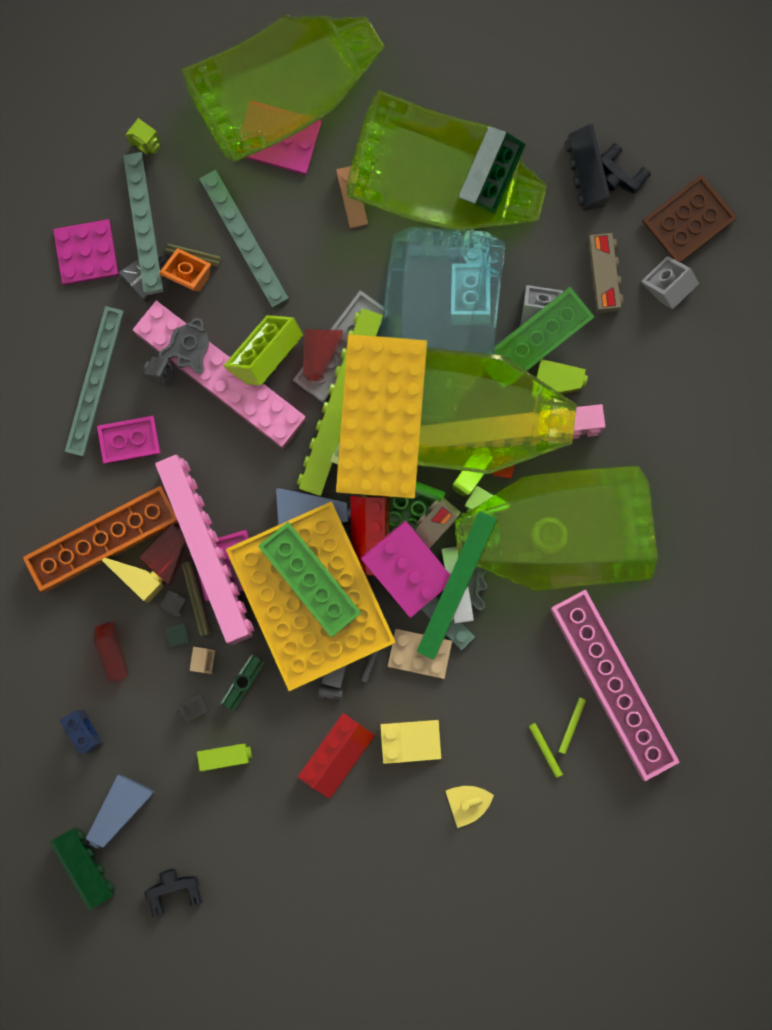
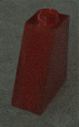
M304 329L303 376L308 381H319V378L324 377L343 339V330Z
M172 524L140 556L168 585L173 581L186 546V540L180 526L175 527Z
M114 621L95 626L94 643L108 681H121L128 676V668Z

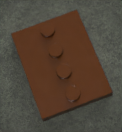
M701 174L644 218L642 222L671 258L681 263L735 221L737 217Z

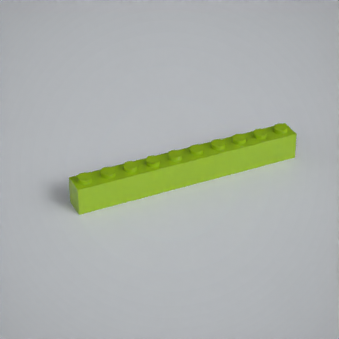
M361 308L360 313L356 312L353 323H356L354 331L350 330L349 334L376 336L383 315ZM343 348L340 357L344 359L341 366H337L334 374L337 377L336 383H331L328 392L331 395L330 400L324 403L322 412L325 413L323 420H318L315 429L319 431L317 438H312L309 448L312 449L310 456L306 455L303 464L306 467L304 474L300 473L297 485H300L299 490L321 497L333 463L331 462L332 455L340 442L347 348Z

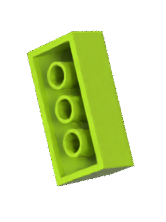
M267 315L223 366L244 383L261 386L277 368L278 364L287 356L289 351L298 343L303 333L294 317Z

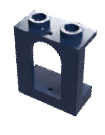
M76 710L59 720L79 755L83 752L86 754L103 744L84 710Z

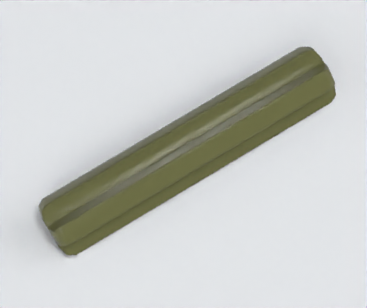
M167 244L165 249L167 255L172 256L178 248L210 263L211 266L218 267L220 265L221 258L216 255L173 244Z

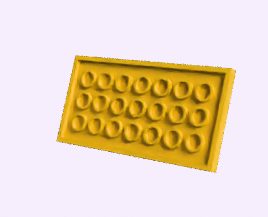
M348 334L336 492L415 498L427 340Z

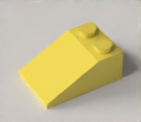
M108 558L102 560L145 602L149 603L165 587L162 584L163 579L154 571L150 573Z
M439 720L381 724L383 764L441 759Z

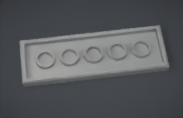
M361 290L293 379L294 383L322 403L329 397L328 392L331 383H336L337 377L334 374L337 366H341L344 359L340 357L343 348H347L349 331H354L356 323H353L356 312L360 313L361 308L383 315L380 327L391 314L389 310Z

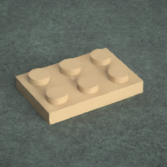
M396 629L394 634L396 643L392 644L388 667L444 679L452 641L444 639L435 660H432L416 652L424 635Z

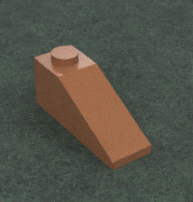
M355 165L336 169L350 229L368 225Z

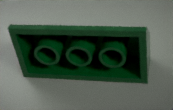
M489 126L458 197L481 209L496 214L526 144L505 131Z
M75 827L51 840L49 843L87 909L90 911L114 896L115 887L111 880L107 881L104 876L106 872L101 863L97 864L94 859L96 855L92 847H87L84 841L86 839L81 829L77 830Z

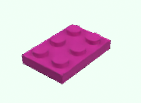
M154 416L97 426L104 464L161 454Z

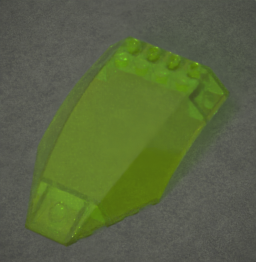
M283 15L279 20L247 40L223 52L182 68L181 72L190 98L226 158L236 162L297 134L335 109L383 51L385 46L367 17L352 18L344 16V18H331V16L310 17L302 15V17H289V15Z
M379 89L376 91L366 112L346 183L347 197L411 220L457 231L538 221L547 185L536 176L532 169H529L521 161L522 158L520 157L496 214L466 202L458 196L475 160L476 153L482 144L484 135L491 125L446 115Z
M427 347L417 465L491 474L547 452L568 446L573 441L577 404L502 355Z
M639 466L585 469L524 476L454 521L459 557L478 512L483 511L498 518L476 567L486 569L495 575L510 579L512 582L522 584L534 591L650 580L653 578L658 559L649 482Z

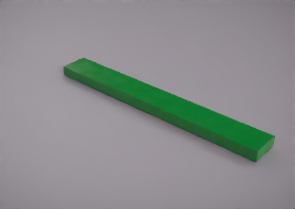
M483 511L478 512L416 652L435 660L498 518Z

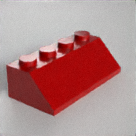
M351 495V545L365 575H374L360 558L389 534V496Z
M343 713L303 768L298 778L330 799L375 735Z

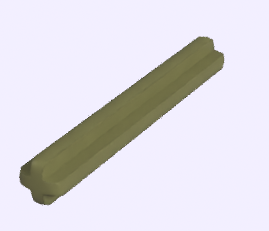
M182 563L181 566L200 636L209 635L210 629L192 563Z

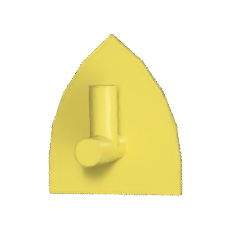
M460 786L446 790L457 828L468 825L481 817L490 806L494 797L493 794L485 789L475 786Z

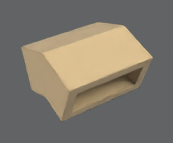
M193 647L190 671L212 674L215 650Z

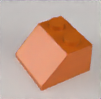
M177 248L161 269L159 275L191 290L200 291L209 279L211 264Z

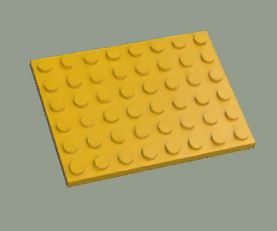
M332 501L226 549L289 691L396 643ZM287 522L292 525L362 613L332 638L258 547V545Z

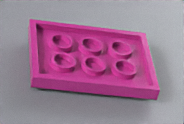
M250 101L234 154L239 157L307 175L322 120Z
M407 521L402 522L360 558L410 618L444 590L450 577L448 571Z

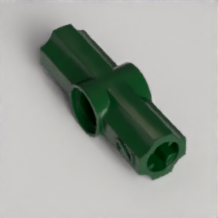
M251 653L220 703L235 712L266 662ZM241 677H245L248 680V685L245 688H240L238 685V680Z

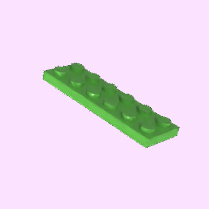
M569 287L482 356L480 360L502 387L506 388L592 320L594 315L574 290Z
M289 522L258 545L331 638L362 614Z

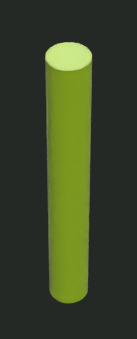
M579 697L558 752L563 754L567 752L586 700Z
M536 723L531 724L529 728L555 777H560L563 773Z

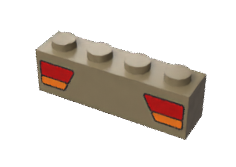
M612 233L590 235L588 247L596 313L619 311L621 305L624 304L623 294H619L621 276H617L619 259L615 257L614 251L617 250V241L613 239Z
M444 497L440 502L435 500L429 507L431 512L428 515L423 514L417 521L419 525L416 529H413L429 549L461 513Z

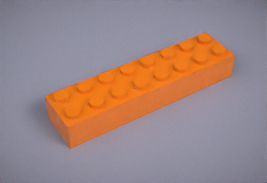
M160 485L24 556L23 559L39 591L45 593L103 563L102 560L104 558L110 559L176 525L178 520L164 488Z

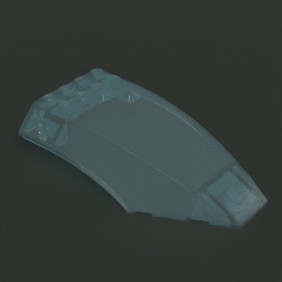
M409 227L393 235L385 289L381 337L427 340L421 420L448 422L454 410L459 407L461 400L466 393H469L476 383V379L481 376L488 362L494 357L506 243L486 231Z

